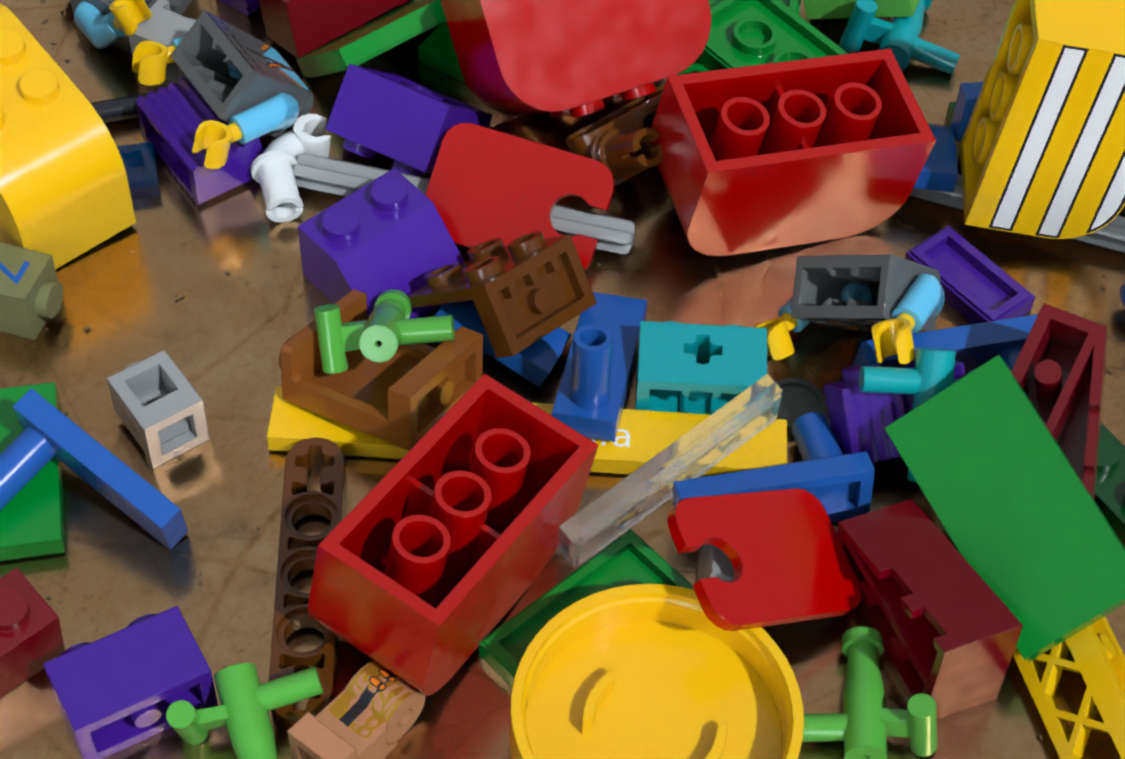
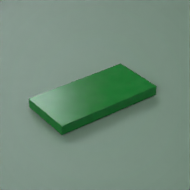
M1000 355L992 358L884 428L959 553L1022 623L1023 628L1016 647L1024 660L1032 661L1125 605V547Z

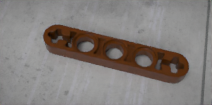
M318 437L304 439L295 444L289 450L285 460L269 681L316 666L324 694L311 697L306 704L305 710H293L292 704L271 711L273 722L279 730L287 735V731L307 712L313 716L319 714L335 699L338 635L309 616L308 601L310 593L299 592L290 585L291 580L298 573L314 570L318 545L345 518L347 479L343 451L336 443ZM312 465H324L320 475L321 492L310 491L308 474L311 472ZM312 514L322 515L331 522L326 531L313 536L303 535L294 528L301 518ZM301 628H314L325 636L324 641L318 648L308 652L294 651L286 644L287 638L294 631Z

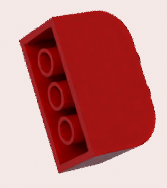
M440 0L460 69L468 88L484 105L493 110L510 114L549 112L551 118H558L569 114L574 118L604 109V102L618 98L627 101L656 92L655 81L681 73L699 58L707 44L711 29L709 0Z
M890 48L667 76L652 124V128L659 133L660 138L649 142V144H661L663 159L657 166L691 247L705 255L730 256L846 238L879 225L897 212L908 199L936 139Z
M484 373L318 545L308 601L309 616L427 696L434 694L454 676L478 648L479 642L489 635L552 558L576 515L598 444Z

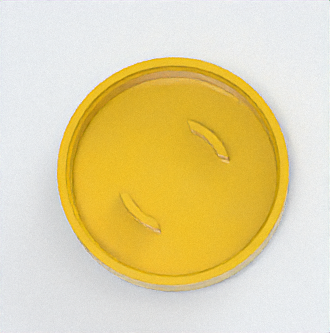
M666 584L625 585L603 590L576 601L549 620L536 634L527 647L514 677L509 725L511 759H798L803 740L804 712L800 688L787 658L776 642L762 627L726 631L715 626L706 617L695 591L685 587Z

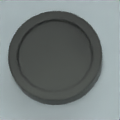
M800 378L780 379L767 388L763 417L787 420V435H792L791 427L800 416L811 412L825 415L826 400L822 391L807 380Z

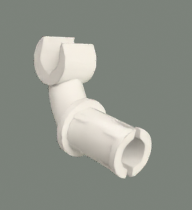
M318 114L300 116L294 122L293 130L281 134L274 139L263 153L252 162L250 167L252 177L261 185L266 205V215L271 221L289 222L302 214L304 205L298 192L293 165L297 164L296 158L301 153L329 157L331 135H325L327 120L325 117Z

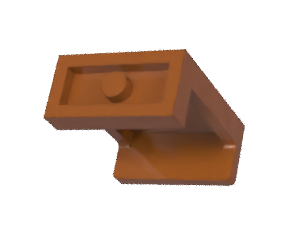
M353 289L335 303L340 307L342 323L368 320L366 293ZM314 319L281 346L279 367L282 378V398L290 403L410 451L482 376L483 334L461 326L455 331L454 341H444L437 348L424 343L401 345L390 360L381 363L367 359L361 353V350L346 351L348 369L341 373L327 374L323 372L316 321Z

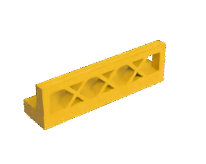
M1106 617L1101 618L1053 647L1050 655L1043 653L1030 662L1024 660L1017 647H1015L1013 657L1059 758L1082 759L1091 729L1109 734L1121 759H1125V655ZM1069 650L1075 662L1066 660ZM1038 662L1046 664L1044 674ZM1063 669L1081 674L1087 686L1078 715L1060 710L1054 698ZM1097 710L1099 711L1104 723L1095 720ZM1066 722L1074 724L1072 734L1070 733Z

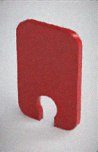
M460 123L450 128L442 140L425 195L434 203L454 243L471 249L480 243L495 238H502L504 245H507L516 238L536 231H541L544 239L564 236L558 233L552 225L551 213L555 204L562 198L576 196L585 200L590 207L608 212L614 193L615 181L612 172L607 166L597 160L473 123ZM582 234L571 236L584 271H586L593 260L598 240Z
M796 488L691 497L679 501L668 513L667 524L678 553L695 552L703 544H709L721 549L732 563L734 570L733 582L712 577L700 579L692 585L706 617L715 626L723 630L738 631L842 616L856 608L861 601L859 582L824 506L812 493L804 489Z

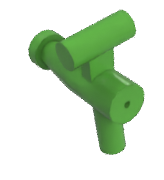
M395 289L386 290L378 296L374 304V311L370 314L368 320L342 323L339 305L327 304L314 308L323 372L335 374L346 371L348 369L346 351L361 350V353L367 359L381 363L390 360L401 345L454 341L455 326L453 316L444 315L409 319L412 313L411 301L404 292Z
M854 627L842 635V652L848 658L843 691V713L804 714L802 742L844 741V759H887V736L909 738L910 750L914 754L921 757L930 756L935 753L938 747L937 705L932 696L920 693L915 694L908 700L907 710L886 708L885 691L878 659L884 650L883 636L877 629L871 627Z
M240 663L226 667L214 675L221 703L220 706L196 710L188 701L179 700L168 707L166 719L169 725L188 744L198 745L205 741L210 729L227 726L237 759H278L274 731L268 712L324 694L316 666L260 684L255 664Z

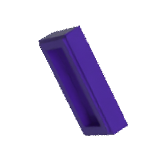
M949 225L906 252L905 259L939 271L941 277L940 284L944 290V302L970 324L1022 317L1032 309L1035 296Z

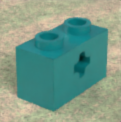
M640 321L635 410L763 418L767 394V328L743 327L740 325L687 324L675 321Z

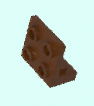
M541 231L523 235L507 245H504L502 238H495L480 243L468 250L467 253L470 260L461 265L459 262L447 264L425 275L427 285L408 295L413 308L473 300L497 358L518 354L597 303L571 235L544 239Z

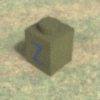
M0 242V332L36 340L48 318L52 319L57 315L63 301V286L58 282L52 255Z

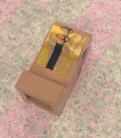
M375 660L371 661L352 677L345 689L319 714L313 716L307 712L287 731L292 759H385L419 717L424 707L426 696Z

